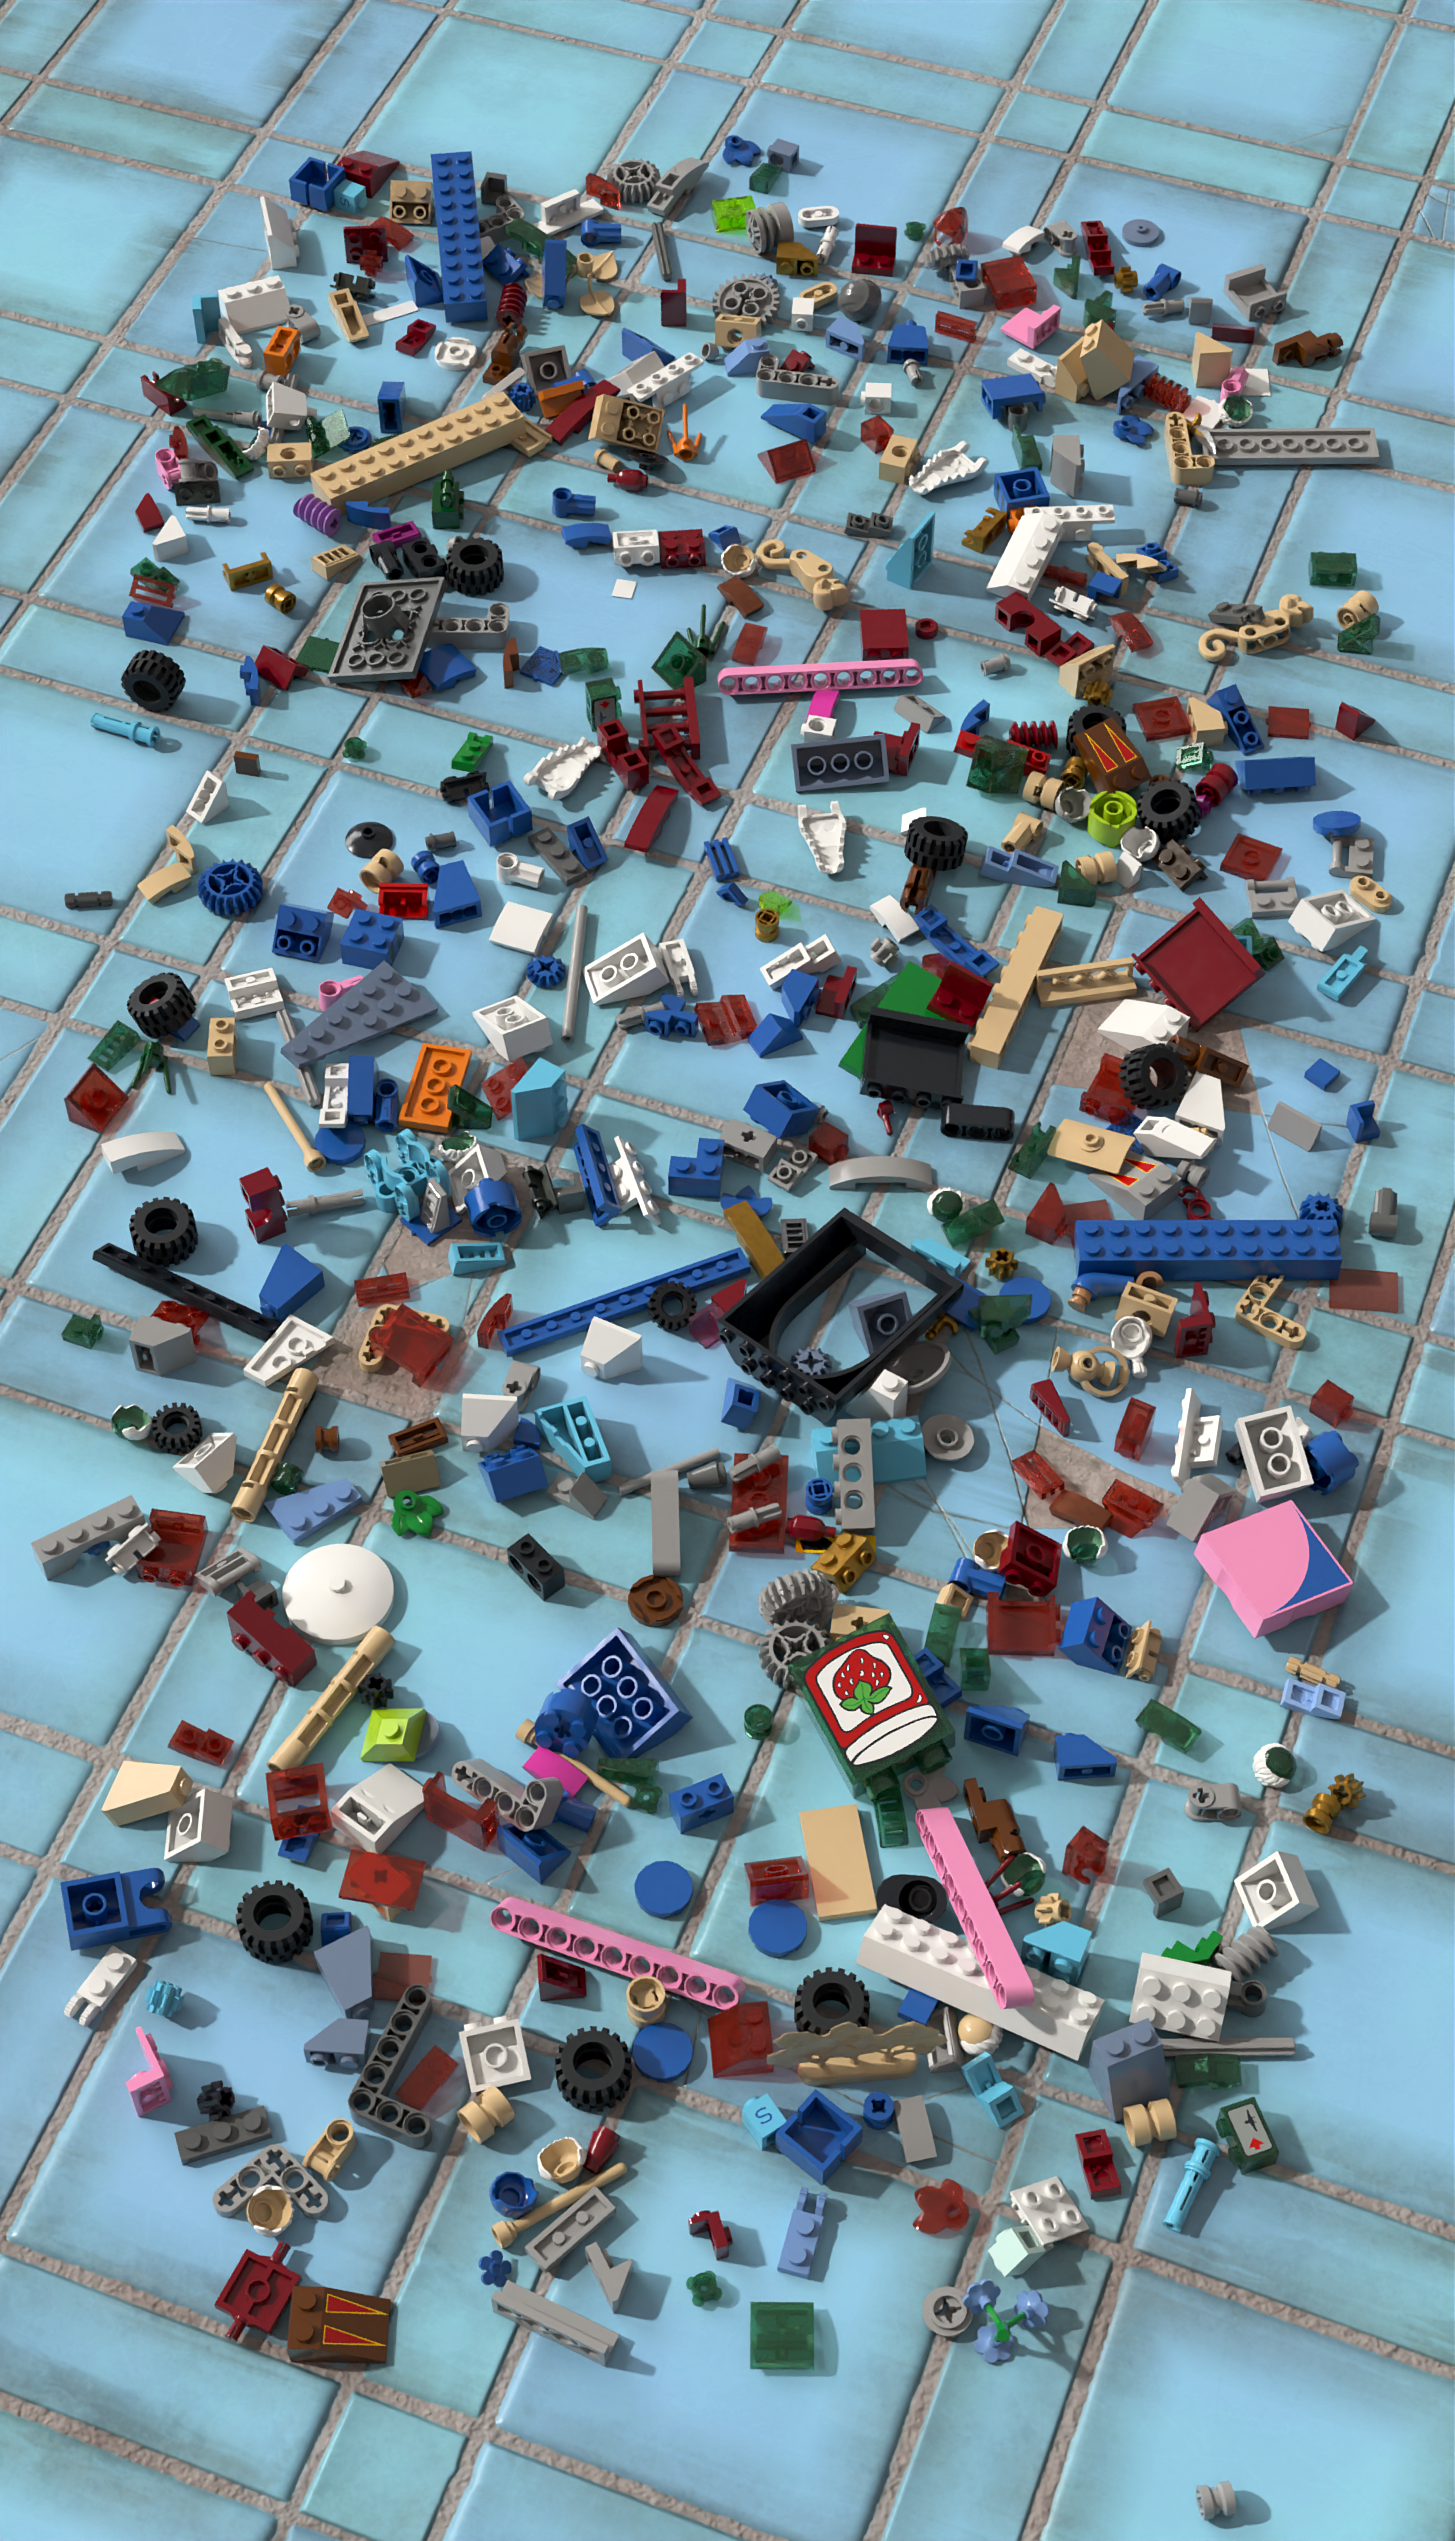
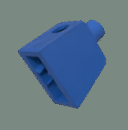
M912 320L907 321L905 325H895L888 343L887 363L904 364L906 360L914 359L918 361L919 365L927 366L929 346L926 328L924 326H917V323Z

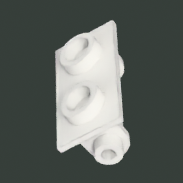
M1064 586L1056 588L1054 592L1055 600L1049 598V601L1055 603L1054 608L1066 613L1067 609L1075 612L1073 616L1083 621H1086L1087 618L1095 620V617L1090 616L1091 612H1095L1098 608V604L1093 599L1079 595L1077 602H1075L1077 593Z
M147 1522L143 1526H136L128 1534L129 1539L122 1545L120 1543L116 1544L107 1553L108 1557L105 1561L110 1567L116 1564L112 1569L119 1577L123 1573L126 1575L140 1562L134 1555L136 1551L145 1558L159 1545L158 1542L161 1538L155 1531L149 1534L152 1529Z

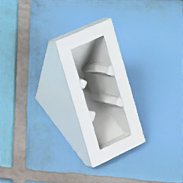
M173 515L170 516L152 543L155 561L160 562L189 553L186 535L177 518Z
M208 770L186 810L187 813L202 824H205L229 807L226 783Z

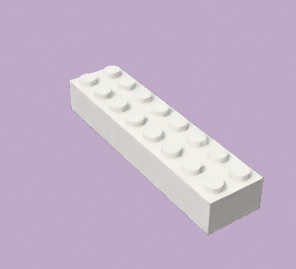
M885 1904L864 1934L856 1964L1077 2061L1096 2028L1105 2001L1091 1992L1083 1991L1067 1984L1063 1980L1053 1978L1033 1967L1024 1965L1034 1988V2003L1028 2007L1002 2010L995 2000L968 1940Z

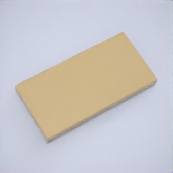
M857 1804L799 1812L819 1922L877 1913Z

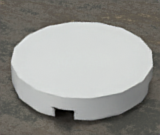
M452 337L447 342L443 343L442 341L435 348V360L443 369L450 371L468 369L477 360V348L468 339Z

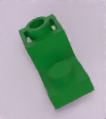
M1213 1930L1207 1939L1201 1938L1195 1950L1177 1940L1172 1949L1167 1947L1161 1956L1209 1967L1212 1956L1220 1950L1223 1936Z

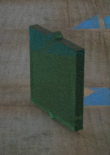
M309 636L295 660L308 667L310 671L315 670L329 674L340 643L330 641L328 638L322 639Z

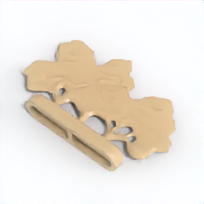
M848 2021L832 2027L829 2033L825 2035L810 2032H788L782 2034L773 2043L785 2049L768 2055L767 2064H775L783 2068H791L798 2065V2077L808 2086L901 2079L912 2076L917 2070V2054L926 2055L935 2051L936 2046L945 2044L948 2040L946 2036L939 2035V2030L926 2027L915 2021L895 2026L880 2035L873 2034L874 2030L870 2028L858 2027L857 2024Z

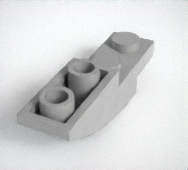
M691 157L680 161L669 169L657 182V192L647 204L648 211L666 216L683 192L689 194L708 168L709 162Z

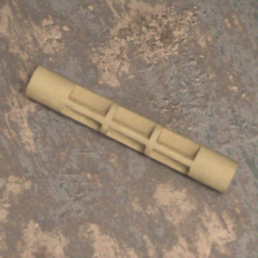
M305 1368L295 1369L282 1396L283 1400L277 1413L268 1426L269 1430L265 1439L255 1454L252 1467L230 1508V1513L236 1519L246 1523L255 1521L266 1498L273 1476L282 1463L281 1459L290 1439L293 1438L296 1432L295 1428L319 1382V1378L314 1372Z
M373 1626L353 1652L351 1658L337 1676L331 1680L330 1685L315 1704L310 1707L291 1735L281 1744L266 1764L276 1777L284 1781H289L327 1729L333 1725L334 1720L344 1707L357 1694L358 1685L365 1682L366 1675H370L394 1646L395 1639L389 1632L379 1626Z

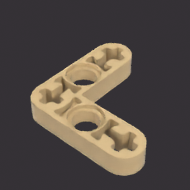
M1280 1275L1278 1279L1272 1278L1269 1286L1266 1284L1268 1276H1257L1235 1307L1234 1316L1236 1321L1288 1349L1301 1348L1306 1337L1304 1327L1266 1308L1282 1286L1284 1275ZM1254 1292H1263L1266 1297L1264 1299H1256L1252 1294ZM1251 1304V1313H1248L1247 1315L1242 1314V1312H1246ZM1265 1321H1273L1277 1327L1269 1329L1263 1323ZM1293 1334L1298 1335V1337L1295 1336L1294 1338H1290L1289 1336H1292Z
M385 1304L380 1306L376 1310L359 1351L360 1368L367 1373L380 1370L396 1333L432 1342L445 1341L450 1336L449 1321L440 1315L397 1305ZM388 1315H392V1317H389L387 1320V1327L384 1326V1318H387ZM411 1319L420 1321V1324L416 1327L406 1325L407 1321ZM438 1326L442 1327L438 1330V1332L434 1331V1329H437ZM378 1334H383L387 1337L383 1342L372 1340ZM372 1350H374L375 1359H372L371 1362H367L366 1360H369L371 1358Z

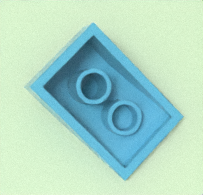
M931 511L905 543L899 546L895 555L888 559L886 563L888 581L911 589L930 567L933 560L935 512Z

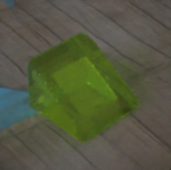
M774 890L762 893L759 896V907L762 909H773L779 916L792 904V900Z

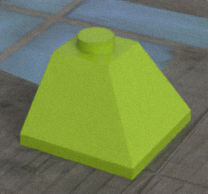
M425 1708L372 1710L360 1756L361 1761H415L427 1712Z

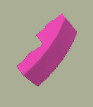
M816 691L809 707L806 723L809 715L833 719L835 717L834 708L840 700V691Z
M540 1746L522 1766L535 1779L558 1778L563 1785V1789L568 1791L570 1797H574L588 1779L585 1774L551 1750Z

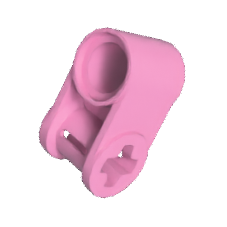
M163 448L155 453L158 475L161 477L166 489L170 490L174 484L179 483L181 478L180 465L177 463L178 458L174 451L169 448Z

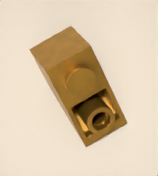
M778 241L776 274L818 277V256L799 242Z

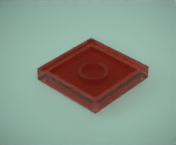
M1177 696L1133 704L1132 710L1146 742L1191 734L1192 728Z
M1238 833L1220 865V871L1245 880L1267 881L1282 855L1283 849Z

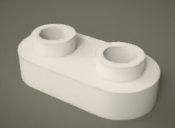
M833 206L803 208L798 213V223L805 228L832 226L839 221V210Z

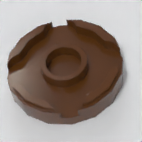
M649 1575L639 1579L632 1585L628 1595V1609L631 1616L638 1623L648 1627H662L671 1624L679 1617L683 1609V1594L679 1585L671 1578Z

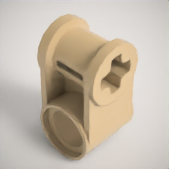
M343 2118L330 2122L317 2142L306 2153L302 2166L307 2169L311 2167L322 2174L325 2181L331 2182L338 2175L344 2162L357 2145V2138L352 2124ZM339 2133L349 2134L344 2141L338 2142L334 2140Z

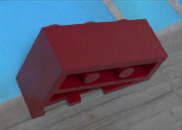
M249 1590L226 1612L232 1635L231 1641L238 1650L242 1652L246 1650L250 1653L258 1665L261 1667L267 1666L271 1669L279 1681L283 1683L287 1681L295 1687L317 1665L315 1650L291 1627L288 1626L285 1629L273 1619L275 1613L270 1608L264 1611L255 1602L254 1598L256 1595Z

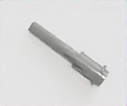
M194 408L193 416L195 417L205 414L207 418L233 421L234 424L251 425L252 428L259 427L262 422V415L257 411L244 412L235 410L234 412L201 408Z

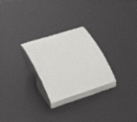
M508 901L498 917L489 941L495 945L536 956L542 938L546 937L554 915Z
M273 968L224 979L236 1020L285 1009Z

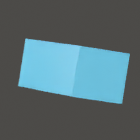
M984 2052L961 2067L971 2092L999 2129L1025 2113L1014 2087L1002 2081L991 2054Z

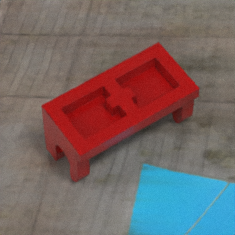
M379 884V914L398 917L404 920H428L430 901L428 884Z

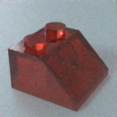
M768 2001L736 2004L708 2019L713 2078L774 2072V2065L767 2064V2056L773 2053Z

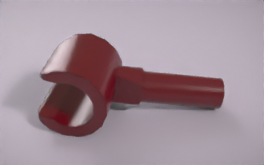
M890 1100L880 1102L877 1109V1115L879 1118H882L887 1135L893 1134L888 1116L894 1113Z

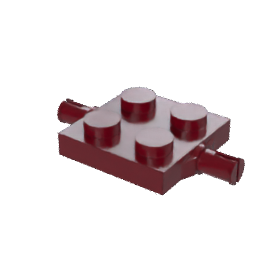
M279 2241L271 2257L258 2255L248 2249L245 2250L214 2304L216 2309L230 2315L234 2320L225 2335L228 2340L231 2341L232 2339V2342L237 2343L245 2326L256 2328L271 2336L292 2299L293 2286H299L302 2281L301 2275L287 2269L282 2263L291 2249V2246L287 2243L284 2245L283 2241Z

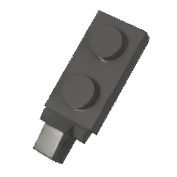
M1222 602L1216 605V608L1208 614L1211 622L1244 625L1246 622L1260 623L1266 618L1262 606L1256 604L1245 605L1244 603L1229 604L1228 602Z

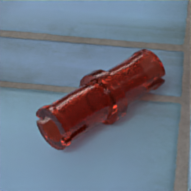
M1048 564L1042 577L1059 580L1061 584L1070 583L1084 588L1088 579L1085 577H1088V574L1070 570L1067 566L1059 567Z

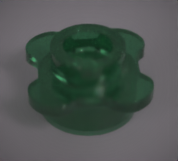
M919 222L906 223L907 229L904 230V234L912 241L921 240L924 236L923 231L926 229V225Z
M351 737L344 742L345 750L342 752L343 757L354 759L365 757L364 750L367 748V743L361 738Z
M644 1781L637 1782L635 1785V1795L630 1799L631 1807L646 1810L648 1814L655 1813L659 1798L663 1795L662 1789L659 1786H648ZM645 1795L649 1796L648 1800H644Z
M705 2271L687 2279L686 2287L692 2292V2303L695 2306L702 2307L707 2301H718L721 2298L722 2290L717 2287L714 2272ZM705 2286L707 2287V2290L702 2291L701 2288Z

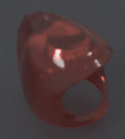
M964 207L946 210L934 219V240L937 246L943 244L936 238L938 231L951 237L952 240L948 244L956 243L958 245L963 242L965 233L968 232V215Z

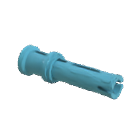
M96 712L92 714L90 719L91 727L127 736L133 742H145L150 747H155L160 738L159 727L144 726L139 721L130 723Z
M1196 2139L1194 2143L1196 2148L1190 2161H1186L1184 2165V2172L1186 2174L1167 2216L1163 2220V2225L1174 2232L1182 2230L1184 2221L1202 2182H1206L1210 2178L1211 2172L1209 2170L1214 2159L1221 2154L1220 2147L1207 2139Z

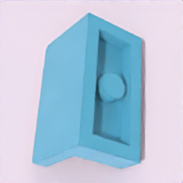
M217 294L193 295L192 310L197 343H206V332L218 331V319L222 317L219 296Z
M929 1237L924 1241L916 1238L911 1244L912 1251L951 1276L954 1275L959 1278L970 1265V1259Z

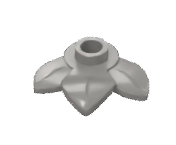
M929 1760L924 1762L919 1770L910 1771L904 1776L902 1790L908 1798L915 1801L918 1810L940 1808L941 1803L947 1802L958 1795L959 1788L949 1778L943 1776L946 1762ZM918 1781L922 1787L919 1790H913L910 1786L911 1783Z

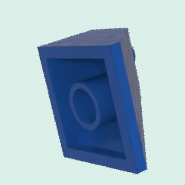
M131 601L122 615L125 636L168 646L182 622L185 612Z
M968 1706L964 1739L1018 1757L1028 1731L1030 1714L1015 1707Z

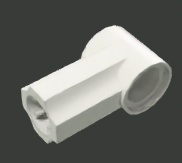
M502 853L497 857L496 877L500 883L509 885L517 882L540 888L545 868L518 861L517 857L512 853Z

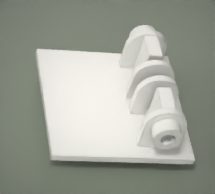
M1057 2176L1010 2192L1012 2196L1011 2201L1013 2202L1011 2207L1016 2210L1023 2225H1030L1046 2252L1054 2247L1053 2242L1089 2230V2226Z

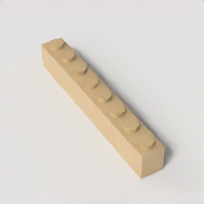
M1036 906L1032 915L1028 914L1024 925L1025 931H1020L1017 938V948H1012L1010 952L1009 965H1004L1000 975L1001 982L996 983L993 988L992 1001L988 1000L985 1005L984 1018H979L975 1029L977 1033L969 1039L967 1050L970 1051L969 1061L998 1070L1034 992L1036 971L1044 970L1062 931L1063 913Z

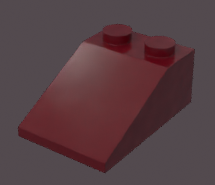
M363 150L343 156L337 163V166L345 168L346 180L365 186L366 197L372 199L399 166L400 161Z

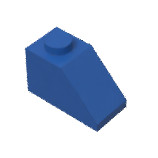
M1065 1733L1061 1736H1055L1053 1751L1057 1780L1115 1777L1116 1757L1086 1735Z

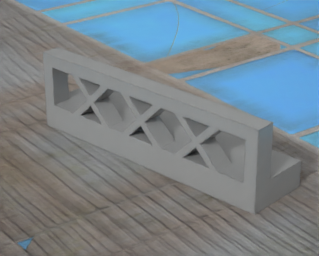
M509 2280L505 2283L501 2293L495 2290L491 2298L494 2313L606 2367L620 2340V2334Z

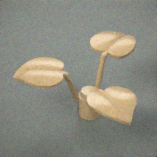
M588 252L579 253L577 264L572 265V270L566 278V286L576 271L579 277L587 278L589 294L583 295L580 299L582 310L596 316L612 314L614 311L613 298L603 290L594 293L591 277H595L600 281H606L616 276L617 265L614 252H607L594 257ZM542 274L532 278H525L526 286L530 292L542 299Z

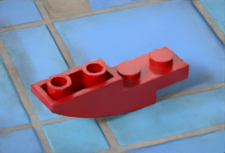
M960 730L953 751L974 759L973 766L1019 776H1029L1032 771L1045 775L1051 758L1050 754L1008 739L1006 744L1003 745L964 730Z

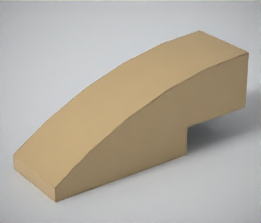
M349 288L328 293L329 306L348 342L352 343L370 338L356 300H353Z

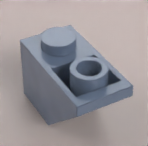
M338 2018L304 2044L303 2050L306 2062L319 2067L337 2064L348 2069L365 2066L367 2064L371 2038L369 2020Z

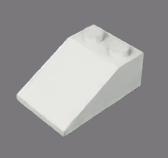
M1341 889L1301 899L1288 922L1298 934L1306 937L1315 949L1323 952L1337 948L1373 924L1376 918Z
M644 932L582 968L591 998L596 1006L648 995L670 982L657 947Z
M513 996L472 1012L473 1017L496 1051L508 1061L520 1060L524 1055L532 1052H541L545 1047L553 1044L547 1017L518 996Z
M1125 999L1098 1028L1097 1032L1130 1051L1154 1043H1165V1046H1172L1174 1051L1179 1045L1170 1042V1039L1175 1034L1183 1038L1187 1037L1190 1017L1167 1005Z

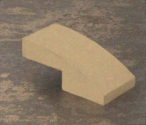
M1131 553L1116 554V563L1125 569L1137 567L1138 570L1145 574L1167 571V566L1151 557Z
M171 825L166 829L168 846L176 852L177 862H181L187 871L195 875L197 867L193 849L183 833L174 825Z
M178 862L155 872L137 886L153 905L170 890L176 894L194 878L184 865Z

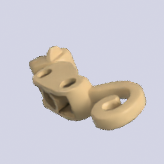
M777 539L766 541L758 547L756 551L758 564L771 570L790 569L791 575L798 578L802 586L809 593L813 594L814 606L817 609L831 610L833 606H840L848 602L847 588L841 584L839 579H834V569L831 563L803 549L792 551L790 559H780L786 553V545ZM769 551H770V558H768V557L765 556V554H766L767 552H769Z
M1294 594L1285 595L1280 600L1279 610L1265 612L1264 616L1266 618L1260 623L1251 622L1249 625L1240 627L1239 632L1227 629H1212L1205 632L1199 639V653L1205 660L1210 662L1222 660L1226 655V646L1217 639L1238 642V649L1244 654H1256L1282 645L1289 640L1290 626L1301 628L1303 623H1309L1313 619L1314 608L1305 601H1302L1300 596ZM1282 633L1285 635V637L1283 639H1278V636L1276 634ZM1212 640H1215L1213 641V649L1216 651H1211L1207 647V644ZM1252 643L1256 647L1254 649H1247V644Z

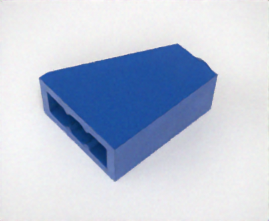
M545 240L542 260L543 307H550L552 309L564 308L567 240Z
M383 382L377 398L381 433H402L406 404L405 383Z
M463 860L440 866L433 905L434 926L436 929L482 917L481 900Z
M349 1056L347 1116L350 1121L359 1125L368 1124V1121H375V1087L379 1081V1066L374 1056Z
M285 1243L281 1247L259 1294L262 1314L283 1323L290 1314L292 1315L325 1287L323 1271Z

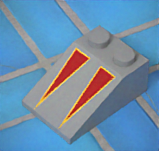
M1128 1151L1119 1174L1096 1169L1088 1175V1179L1137 1220L1151 1219L1179 1197L1182 1180L1164 1163L1132 1151Z

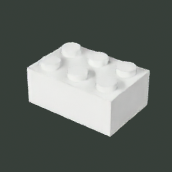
M1142 1952L1129 2022L1137 2023L1149 2018L1154 2028L1219 2042L1232 1972Z

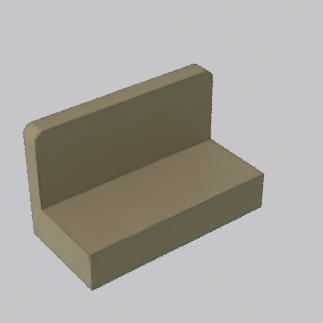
M432 1450L379 1462L389 1498L395 1497L397 1493L403 1490L417 1492L441 1485L435 1455Z

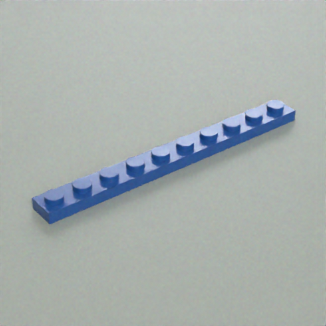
M738 1247L498 1331V1340L508 1358L588 1330L594 1316L611 1322L648 1309L649 1297L662 1283L675 1281L678 1284L682 1282L684 1283L683 1286H689L691 1288L690 1292L693 1293L750 1273L751 1266L742 1249ZM667 1297L663 1303L676 1299V1297Z

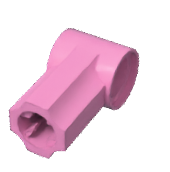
M1237 366L1231 369L1227 380L1222 383L1220 402L1226 399L1224 406L1229 407V409L1238 406L1239 397L1249 379V373L1244 367Z
M359 975L341 982L333 980L322 982L319 985L320 1009L322 1011L327 1010L364 977Z

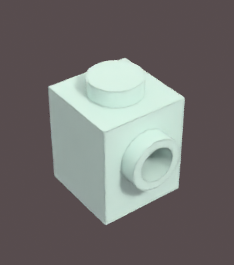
M1030 2225L1004 2230L995 2238L997 2242L988 2250L996 2268L1004 2277L1023 2274L1046 2252Z

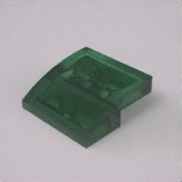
M750 2302V2369L814 2370V2302Z

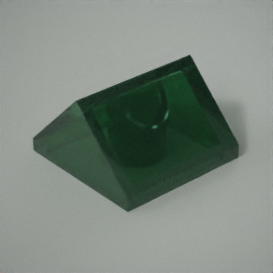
M676 631L651 668L673 690L684 687V677H693L695 688L707 681L706 657L679 631Z

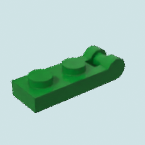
M469 732L467 740L452 759L451 769L474 773L491 750L493 736L485 735L482 737L478 736L477 733Z

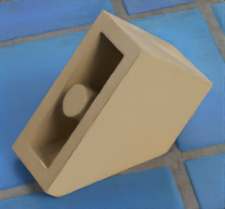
M1194 697L1189 698L1186 715L1195 747L1223 745L1224 735L1228 734V725L1226 721H1223L1221 712Z

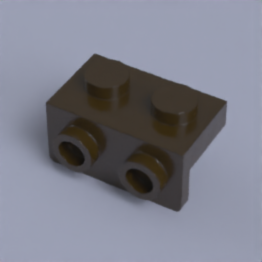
M1172 839L1151 858L1182 892L1200 876L1204 880L1208 878L1203 872L1206 867L1197 857L1194 860L1189 857L1192 852L1183 842L1178 845Z

